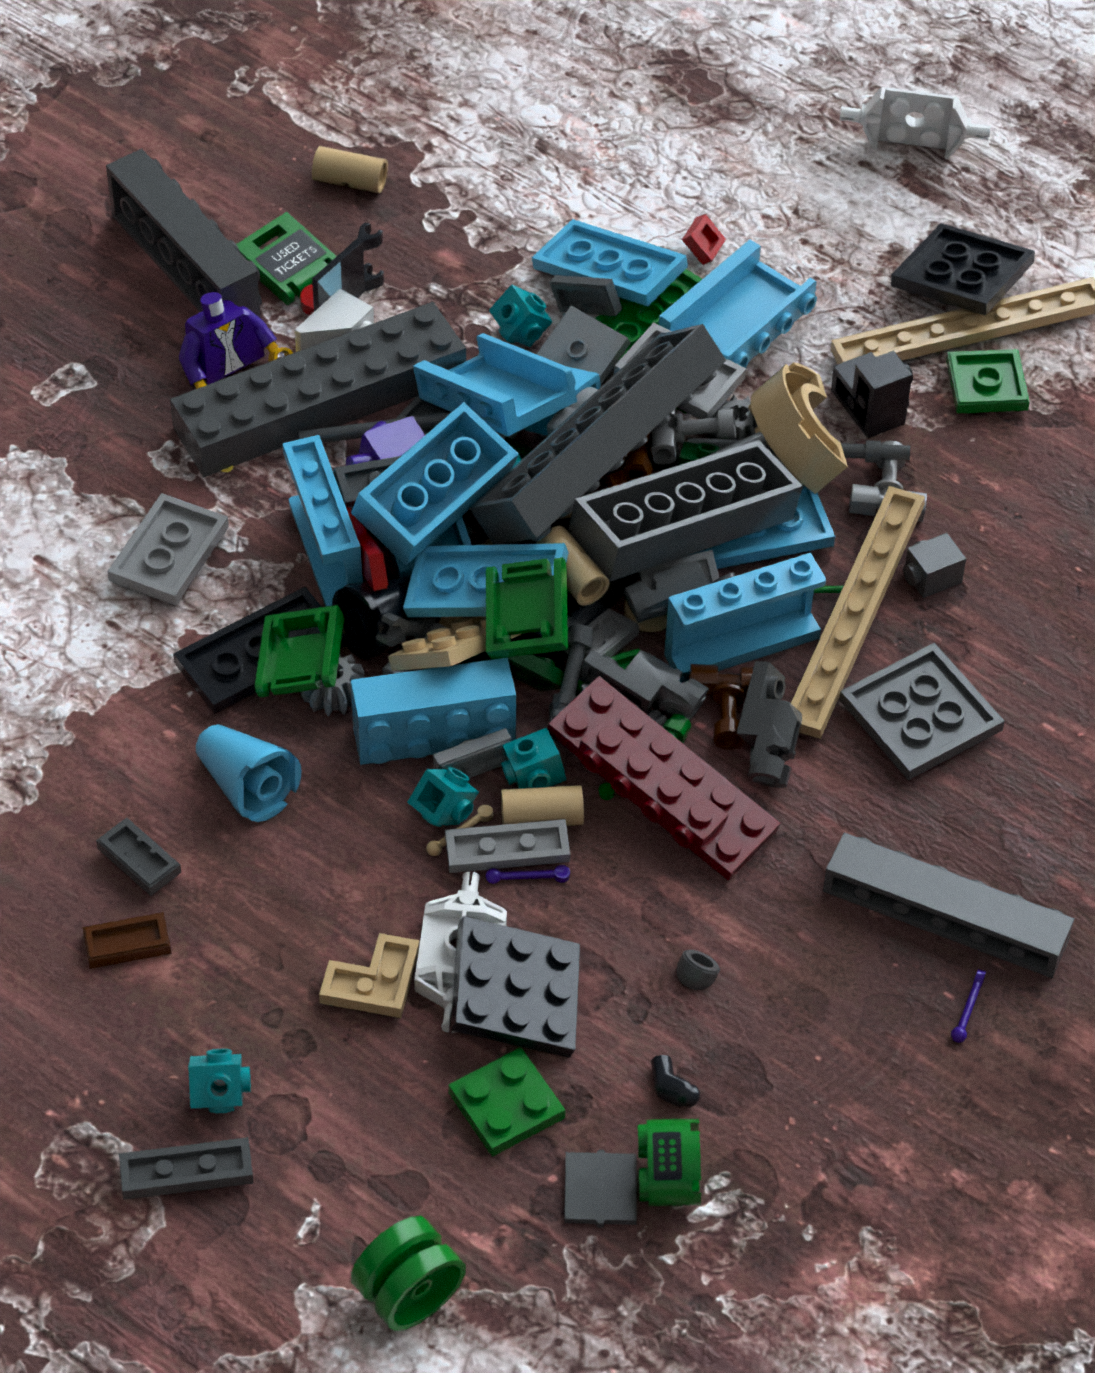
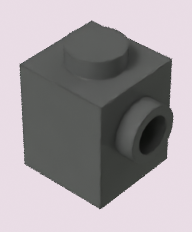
M948 533L927 541L921 540L907 549L906 562L903 567L904 577L908 584L915 586L920 595L925 598L962 583L966 557Z

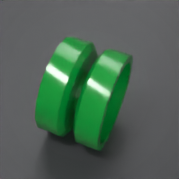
M413 1216L395 1223L365 1248L351 1271V1283L365 1299L375 1302L376 1313L389 1328L394 1331L407 1330L436 1313L453 1296L466 1274V1264L447 1244L442 1245L441 1235L423 1216Z

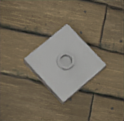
M571 305L537 355L567 367L599 373L600 383L602 384L630 345V341L624 335Z

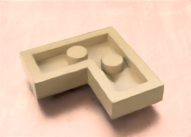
M379 933L370 967L329 960L319 993L320 1003L401 1018L418 958L420 941Z

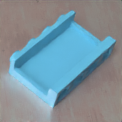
M749 239L659 315V325L670 331L704 324L724 358L746 368L749 361L757 354L764 353L769 348L771 342L781 333L786 334L797 319L803 314L807 315L812 311L817 301L815 296L817 281L809 278L800 286L760 262L761 246Z
M484 333L476 337L479 349L478 356L449 370L425 360L413 365L420 399L450 412H453L465 402L494 431L507 437L577 402L575 392L576 381L569 367Z
M319 435L282 443L283 454L298 493L297 496L289 498V506L326 607L332 606L333 596L338 589L343 588L347 584L363 582L359 541Z
M807 553L668 597L664 656L672 668L683 672L679 680L683 683L688 681L690 664L718 665V671L820 639L821 629L813 617L811 609L814 589L825 586L826 577L812 554Z

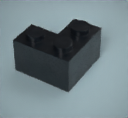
M894 350L877 357L872 352L834 366L831 392L868 439L905 424L913 373L910 366L906 362H902Z

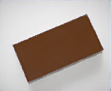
M164 912L82 927L90 969L172 953Z

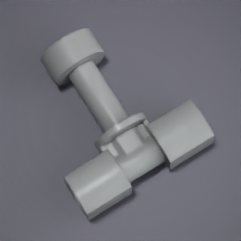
M675 408L670 413L671 419L662 427L652 431L651 449L653 461L657 464L675 462L676 442L684 443V435L719 432L721 440L736 438L734 409L718 410V418L683 420L682 413L677 414V409Z
M884 441L881 443L882 445H902L897 441ZM880 459V463H876V465L882 469V480L878 481L874 487L853 484L849 501V513L875 516L876 509H879L889 486L903 490L902 484L897 481V470L904 466L905 460ZM909 491L912 493L925 496L924 507L918 519L919 522H923L926 511L927 493Z

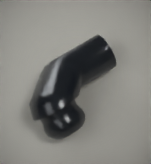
M655 1056L651 1060L657 1097L677 1107L685 1106L691 1108L695 1106L700 1098L697 1086L674 1075L672 1058L670 1056Z

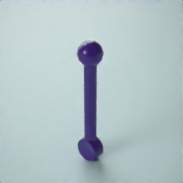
M559 865L555 870L500 872L496 868H491L486 872L485 877L491 884H496L500 880L554 878L557 882L564 883L570 878V869L565 865Z
M977 970L958 1026L951 1031V1038L956 1043L964 1042L967 1038L965 1029L984 982L986 971Z

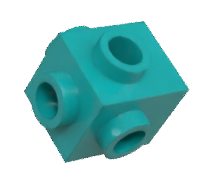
M512 284L489 309L500 326L498 329L500 335L512 344L518 342L531 347L553 323L545 311L547 307L545 302L539 296Z
M547 728L502 745L507 761L502 762L501 767L509 785L516 783L518 789L550 787L567 780L560 754Z
M456 768L426 769L407 803L420 812L424 820L434 826L460 825L472 813L474 808L473 802L479 791L468 783L469 777Z
M212 1049L206 1052V1056H190L188 1065L190 1109L209 1108L211 1113H228L235 1110L234 1106H242L243 1093L251 1092L250 1067H242V1054H232L230 1049Z

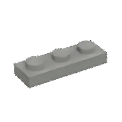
M566 819L445 830L449 873L570 862Z

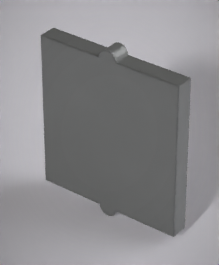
M599 1149L597 1153L566 1152L564 1223L596 1224L598 1228L604 1227L605 1224L636 1225L637 1154L605 1153L603 1149Z

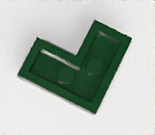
M484 651L460 662L459 664L494 659H491L490 656L486 653V651ZM532 654L507 657L512 677L539 691L561 689L564 671L555 667L556 662Z

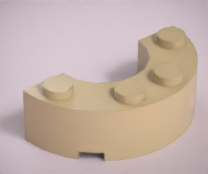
M793 362L789 366L787 364L784 365L752 393L751 404L748 408L758 425L755 428V433L761 432L765 437L766 445L771 447L787 470L801 485H805L816 494L844 471L848 465L841 443L826 430L813 412V409L827 398L820 375L802 364Z

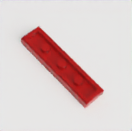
M347 507L346 509L360 544L362 574L374 591L386 589L388 580L383 552L362 523L351 514L352 509Z

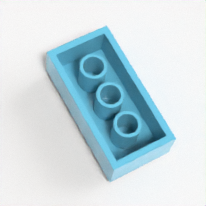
M463 402L360 491L351 514L404 565H407L463 516L477 500L512 469L518 453Z
M508 658L351 680L353 730L360 765L370 763L382 764L391 760L412 757L423 758L427 755H433L458 746L466 740H474L506 728L511 736V741L516 740V691Z

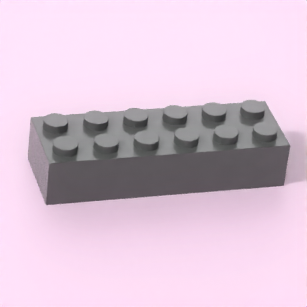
M139 149L106 165L112 217L199 312L203 311L200 298L207 293L217 292L221 294L222 300H230L238 307L245 306L261 318L260 306L262 305V299L258 289V281L260 280L258 268L252 261H247L241 255L234 241L226 239L214 220H209L201 212L198 203L194 199H189L182 192L179 183L166 175L157 159H151L143 149Z
M756 440L576 498L568 532L611 582L793 520L803 486L760 440Z

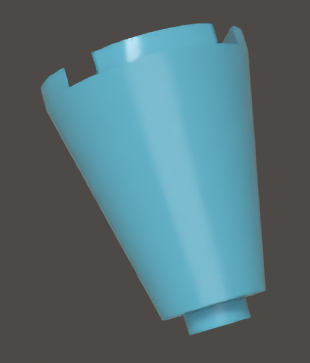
M219 724L208 727L198 737L196 743L197 756L241 816L249 818L254 822H262L276 816L286 807L287 803L284 799L290 790L296 792L301 780L300 762L290 751Z

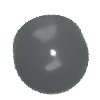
M685 950L676 967L677 977L681 984L693 990L708 988L714 983L720 972V968L714 959L697 950Z

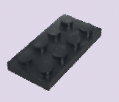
M303 587L173 653L174 663L212 712L216 714L256 693L255 680L265 616L322 606L308 589ZM318 627L289 631L288 638L321 632ZM343 632L340 649L347 646L346 635Z

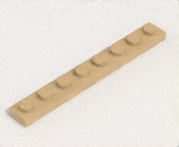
M1090 277L1003 298L986 316L975 314L962 308L831 340L830 350L838 364L872 352L877 357L893 350L903 361L1095 314V279Z
M891 486L888 487L791 702L802 713V724L799 733L821 739L840 697V691L844 688L923 510L925 496Z

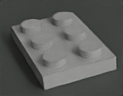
M653 323L615 364L614 375L657 335L671 331ZM726 359L715 371L717 376L709 383L699 386L692 392L694 398L687 404L679 407V409L698 419L711 418L744 381L746 368Z
M161 493L107 571L109 581L176 606L228 529V517Z

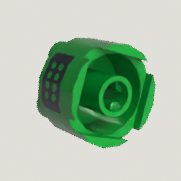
M699 1119L646 1120V1124H638V1158H647V1168H639V1201H648V1206L701 1205Z

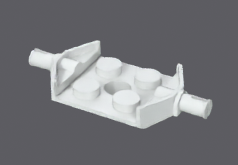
M881 87L867 104L862 105V109L842 106L840 121L857 122L863 125V130L873 149L877 150L878 141L946 149L944 159H948L968 137L989 141L991 130L990 125L971 124V118L967 117L958 97ZM918 112L923 114L924 117L914 118L909 113Z
M470 872L463 874L462 888L458 890L457 894L432 900L425 904L414 979L415 992L445 1009L441 1028L448 1033L452 1015L456 948L450 942L457 938L458 923L463 916L507 926V911L479 896L477 891L480 876L475 872L472 873L471 885Z

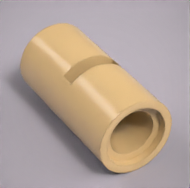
M319 146L313 159L312 179L345 186L348 183L350 188L381 193L387 178L388 162L382 158Z
M552 527V531L537 541L536 544L565 543L569 552L566 563L567 591L579 605L585 606L596 602L607 591L609 579L565 527Z
M582 786L502 789V825L566 819V826L584 825Z

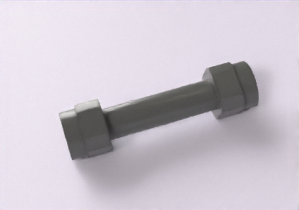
M573 624L568 632L569 654L561 690L553 695L552 711L564 709L577 697L575 695L585 651L591 650L594 639L592 636L593 629L586 625Z

